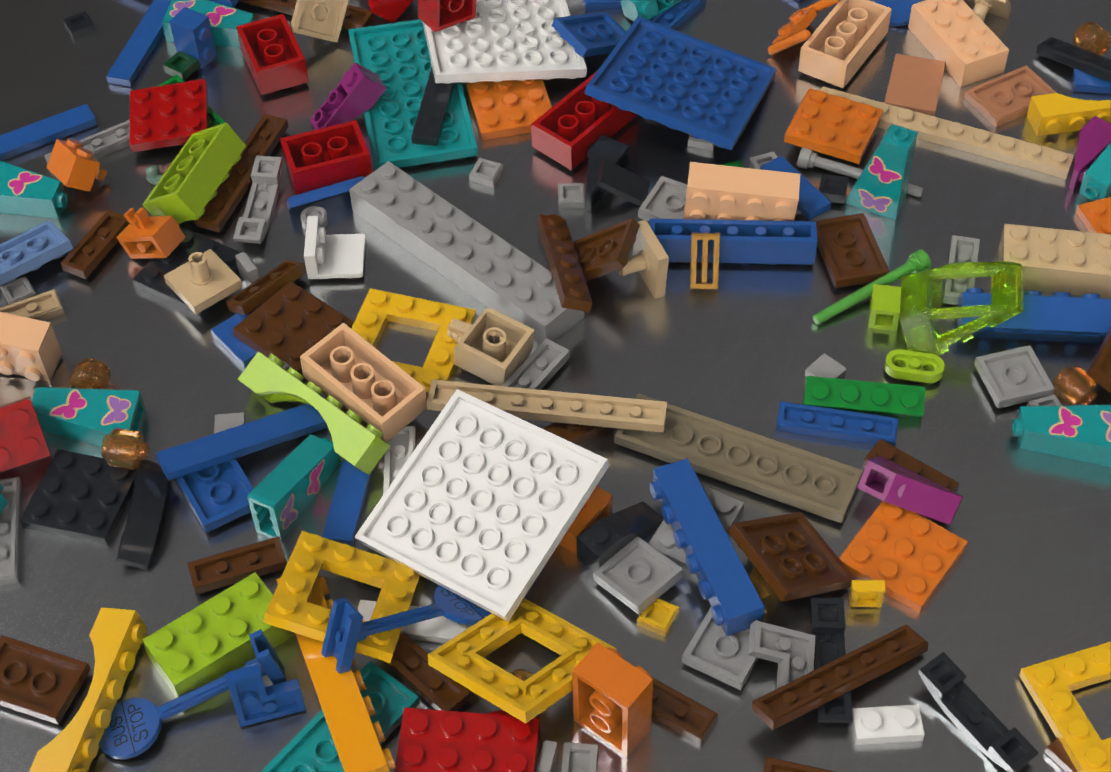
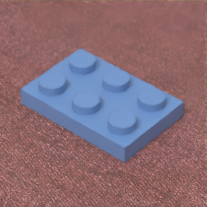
M48 220L0 244V286L10 284L17 277L27 272L35 271L41 265L53 259L63 257L67 252L74 249L71 241Z

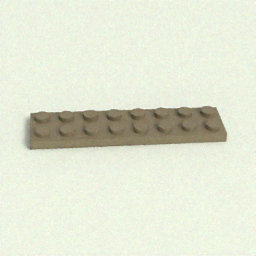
M639 393L635 398L643 400L660 401ZM668 403L664 433L619 428L614 436L615 444L669 463L688 458L694 472L842 523L863 474L861 469Z

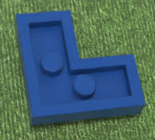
M259 664L226 672L227 684L240 727L306 710L298 679L265 687Z

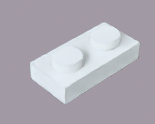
M918 704L852 708V728L855 745L923 741L925 734Z

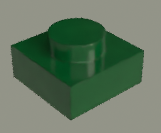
M178 51L163 64L165 73L171 76L178 74L183 80L187 79L200 67L198 59L181 51Z

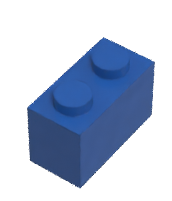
M184 7L169 21L176 51H181L198 59L200 69H203L217 56L209 16Z

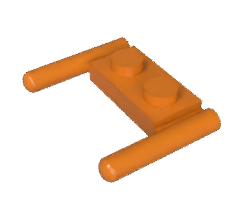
M820 0L794 12L789 17L791 21L777 31L779 35L772 42L773 45L768 47L769 54L775 55L808 40L811 37V33L806 28L816 18L817 13L839 3L841 0Z

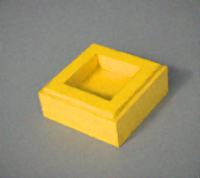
M852 580L849 606L882 607L886 590L885 580Z
M658 598L640 613L637 619V626L666 637L679 614V607Z

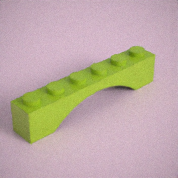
M258 351L237 380L270 403L290 401L313 406L327 423L332 436L334 451L352 465L370 475L390 447L389 444L381 439L384 433L371 424H368L365 428L361 425V422L364 420L350 409L345 414L340 410L343 407L342 403L330 395L326 399L323 398L321 394L324 391L311 381L305 385L301 382L304 379L303 375L291 367L287 371L284 370L283 366L286 363L272 353L267 358Z

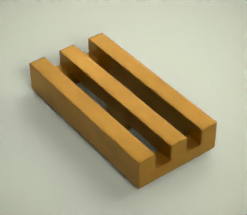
M692 232L690 289H718L720 232ZM697 240H703L701 283H696ZM708 240H714L712 283H707Z

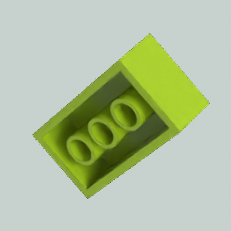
M227 122L193 133L142 205L152 216H172L179 225L188 220L194 221L199 219L204 214V208L207 203L217 195L216 190L219 185L229 177L228 172L232 166L241 159L240 154L246 147L245 143Z
M256 572L142 639L150 661L176 698L225 676L226 672L238 670L244 667L246 662L255 659L249 634L262 629L273 649L294 636L291 631L263 623L265 612L273 594Z

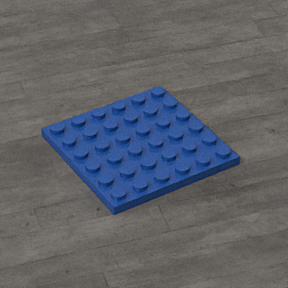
M638 16L589 81L585 94L597 101H604L617 106L621 110L641 115L647 120H654L664 124L670 129H677L690 134L694 138L711 142L717 147L732 150L774 79L777 68Z

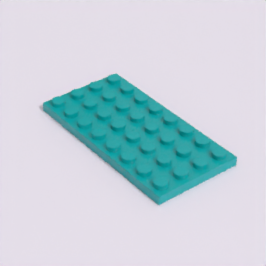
M420 19L348 29L354 63L378 74L386 87V90L372 108L364 112L374 170H377L388 161L401 168L478 156L461 82H457L454 85L438 146L412 144L411 136L432 68L423 22Z

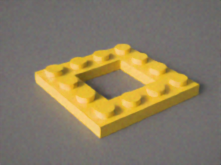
M370 288L351 329L375 348L388 321L438 331L423 367L392 361L426 388L427 399L431 381H450L456 365H454V348L457 345V341L447 335L448 325L453 318L468 324L474 323L477 315L475 309Z
M301 531L265 612L263 623L324 642L331 609L308 602L321 569L381 588L370 620L408 611L420 575L406 565L399 564L392 559L316 534ZM402 627L367 636L365 640L357 642L355 652L390 663Z
M523 598L509 622L491 613L429 653L428 665L526 724L573 690L572 670L597 642L606 648L611 647L615 650L617 648ZM521 633L561 655L525 681L484 658Z
M1111 641L1021 668L1019 677L1056 738H1059L1077 772H1111V737L1101 740L1071 692L1111 679Z

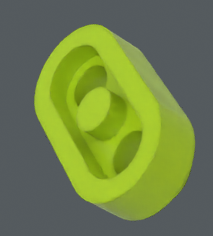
M903 349L890 351L886 356L884 365L886 373L893 378L924 383L939 381L943 376L945 367L944 361L935 354Z

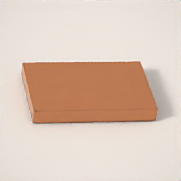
M896 54L884 103L935 116L946 61Z
M1026 65L965 91L964 98L996 128L1026 115L1031 96L1057 92Z

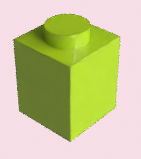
M873 284L868 328L897 331L902 287Z

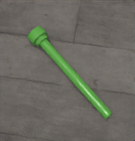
M922 249L913 252L902 266L814 314V322L820 325L871 296L873 284L891 285L910 273L921 274L932 267V263L928 254Z

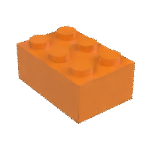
M597 642L572 670L574 721L619 753L628 757L651 730L653 678L644 668L633 666L624 660L622 655L614 648H606Z

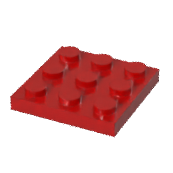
M206 79L130 91V148L132 152L182 145L187 142L193 133L209 128L208 85Z

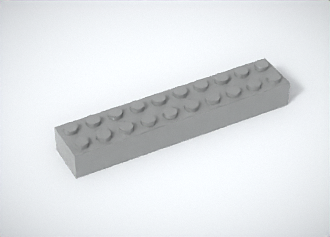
M389 161L349 189L352 210L356 215L486 307L492 308L534 329V341L538 344H541L546 338L555 342L584 318V311L561 307L552 273Z

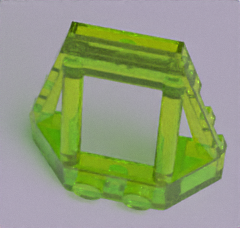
M1008 261L951 263L902 277L900 323L907 348L910 351L931 353L939 356L949 351L948 346L961 339L963 342L974 338L972 333L988 325L993 328L1024 311V274L1020 263ZM991 277V305L932 308V293L942 291L943 279ZM980 317L942 335L932 321L933 319Z

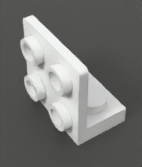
M307 216L304 261L308 279L363 277L365 234L326 235L325 227H320L319 217Z

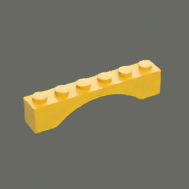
M1051 93L1031 96L1027 117L1037 136L1079 131L1094 116L1111 124V100H1083Z
M101 607L89 634L94 647L95 666L88 694L70 723L51 742L37 752L29 772H88L92 760L98 753L99 742L104 730L108 728L111 722V713L114 706L122 696L127 676L134 667L135 657L143 642L142 639L147 634L148 627L136 610Z

